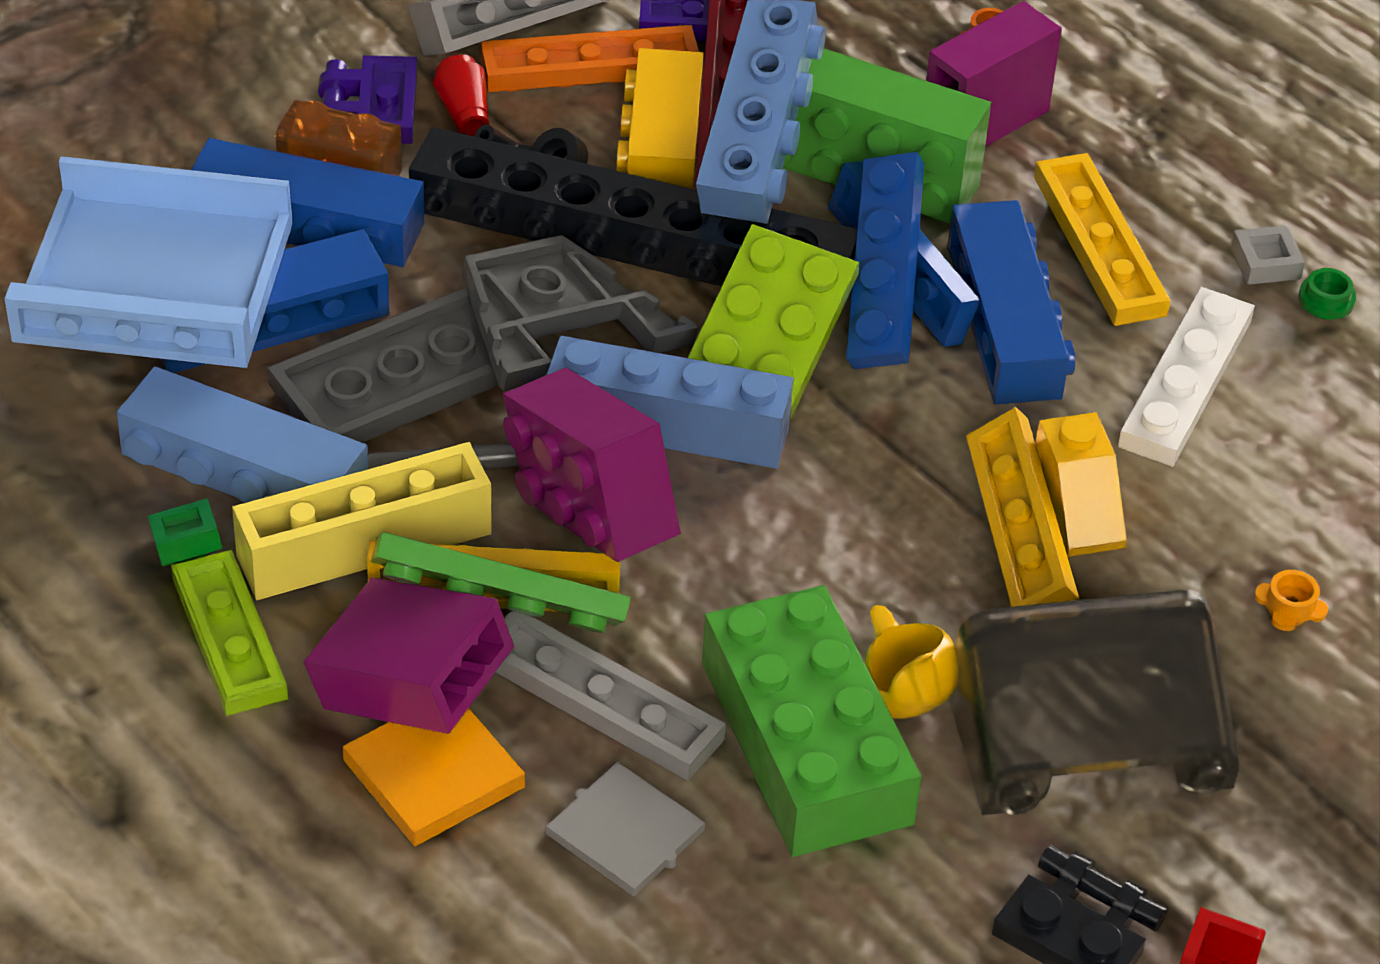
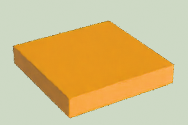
M469 708L449 734L388 722L343 746V761L414 847L525 788L524 771Z

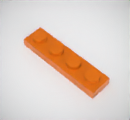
M692 25L482 41L481 62L486 73L488 92H514L524 89L625 82L626 69L637 70L639 48L699 52Z

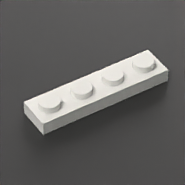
M1204 287L1200 288L1120 433L1119 448L1174 467L1248 329L1255 305Z

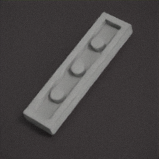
M511 611L504 618L515 647L497 669V674L681 778L689 781L725 740L726 723L535 617Z

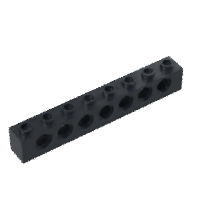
M436 127L431 128L409 167V179L423 181L424 214L533 241L563 235L594 256L722 287L752 224L855 260L858 230L856 228L773 208L771 209L768 224L701 213L697 190Z

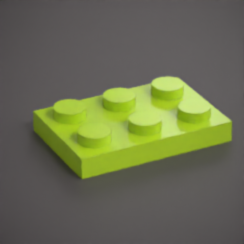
M752 224L688 359L794 377L790 418L792 419L857 279L859 262Z

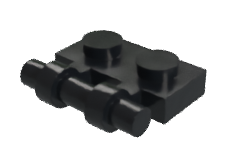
M1050 844L1041 855L1038 868L1058 878L1051 887L1028 874L995 917L992 935L1043 964H1136L1143 954L1146 938L1128 928L1133 921H1136L1156 932L1162 925L1168 908L1148 898V890L1130 880L1122 884L1094 868L1095 861L1077 851L1069 855ZM1083 892L1111 908L1104 916L1075 899Z

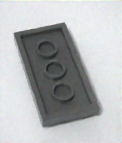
M466 288L267 367L268 384L294 418L362 443L499 386Z

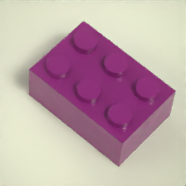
M566 367L503 393L508 417L504 418L503 427L510 445L515 449L520 470L515 474V482L522 499L528 505L535 506L551 517L557 525H563L582 538L588 546H594L616 562L681 534L660 424Z

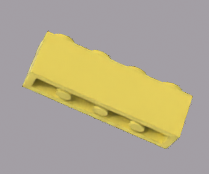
M470 442L232 506L236 557L257 601L367 570L369 541H376L382 532L436 545H455L491 535V482Z

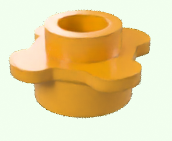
M1299 570L1281 571L1274 575L1270 584L1261 583L1255 591L1254 597L1256 602L1266 606L1272 616V625L1282 631H1292L1296 626L1309 620L1321 622L1327 617L1328 605L1324 601L1319 600L1320 587L1317 581L1309 574Z

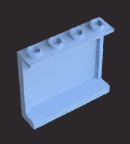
M61 156L59 169L63 190L26 284L11 282L4 298L12 342L247 368L293 224L289 181Z

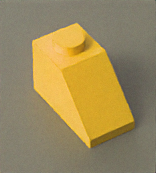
M1097 412L1039 420L1035 445L1067 557L1125 548L1127 539L1116 454Z

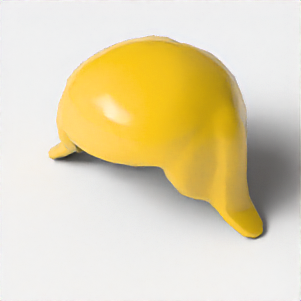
M873 606L869 613L874 627L875 639L868 648L865 665L892 719H907L927 714L945 703L956 689L959 677L958 656L950 636L942 628L935 625L923 623L899 625L886 606Z

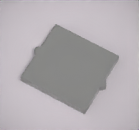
M616 762L588 789H578L575 793V800L546 826V835L632 896L637 895L665 867L668 869L674 868L677 856L705 831V822L619 762Z

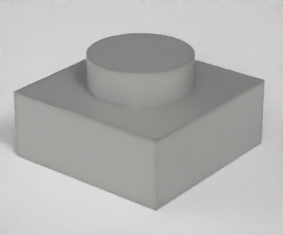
M1288 225L1234 230L1231 249L1247 285L1301 279L1305 262Z

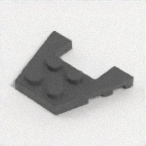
M563 235L465 256L461 274L497 382L503 391L515 389L547 375L552 360L535 340L551 334L573 329H586L594 324L618 319L646 351L663 353L694 344L698 326L684 315L679 317L678 321H675L658 310L661 300L646 290L631 292L615 281L617 271Z

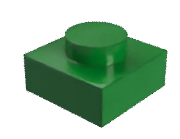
M208 498L148 515L162 567L176 562L181 563L206 556L207 553L223 549Z

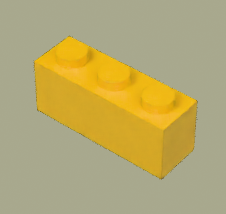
M639 48L637 70L626 69L624 102H633V105L623 104L621 137H627L629 141L619 140L617 171L690 189L694 188L704 52Z

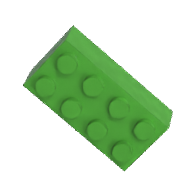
M825 48L820 60L812 59L808 72L813 75L810 102L808 107L799 106L795 120L800 122L797 150L795 155L786 154L783 168L836 186L844 163L858 161L864 163V159L917 152L925 163L921 214L950 223L952 206L956 204H969L980 186L991 102Z
M821 585L706 613L702 665L791 857L914 825L922 776L826 586Z

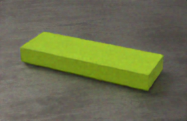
M232 549L171 565L173 582L225 715L229 716L288 700L287 683Z

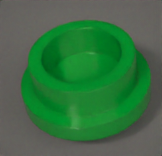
M1320 268L1313 271L1302 282L1298 294L1299 302L1307 312L1325 320L1340 319L1349 315L1355 307L1357 297L1351 278L1346 273L1334 268Z

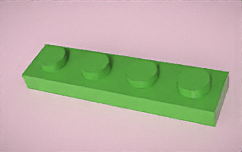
M382 532L377 537L371 558V563L385 566L382 576L395 581L420 585L422 576L447 582L445 590L483 596L484 592L509 598L506 608L518 613L544 617L545 609L547 608L570 614L569 625L597 633H605L607 624L616 626L625 622L631 599L630 596Z

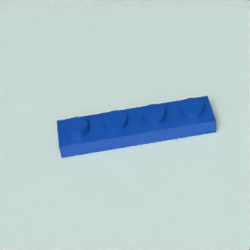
M917 152L864 159L855 261L859 262V274L852 287L846 359L854 369L909 363L925 166Z
M862 161L843 164L828 206L829 210L842 225L858 229L863 174ZM919 229L913 311L943 347L961 345L980 299Z

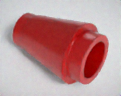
M454 55L444 59L436 67L433 88L457 127L458 132L475 137L479 127L486 124L490 125L485 70L473 57L468 55Z

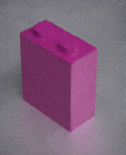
M1022 1L932 49L929 52L926 81L991 102L986 147L1049 112L1062 27L1026 1Z
M371 577L303 663L323 709L449 734L515 646L496 598Z

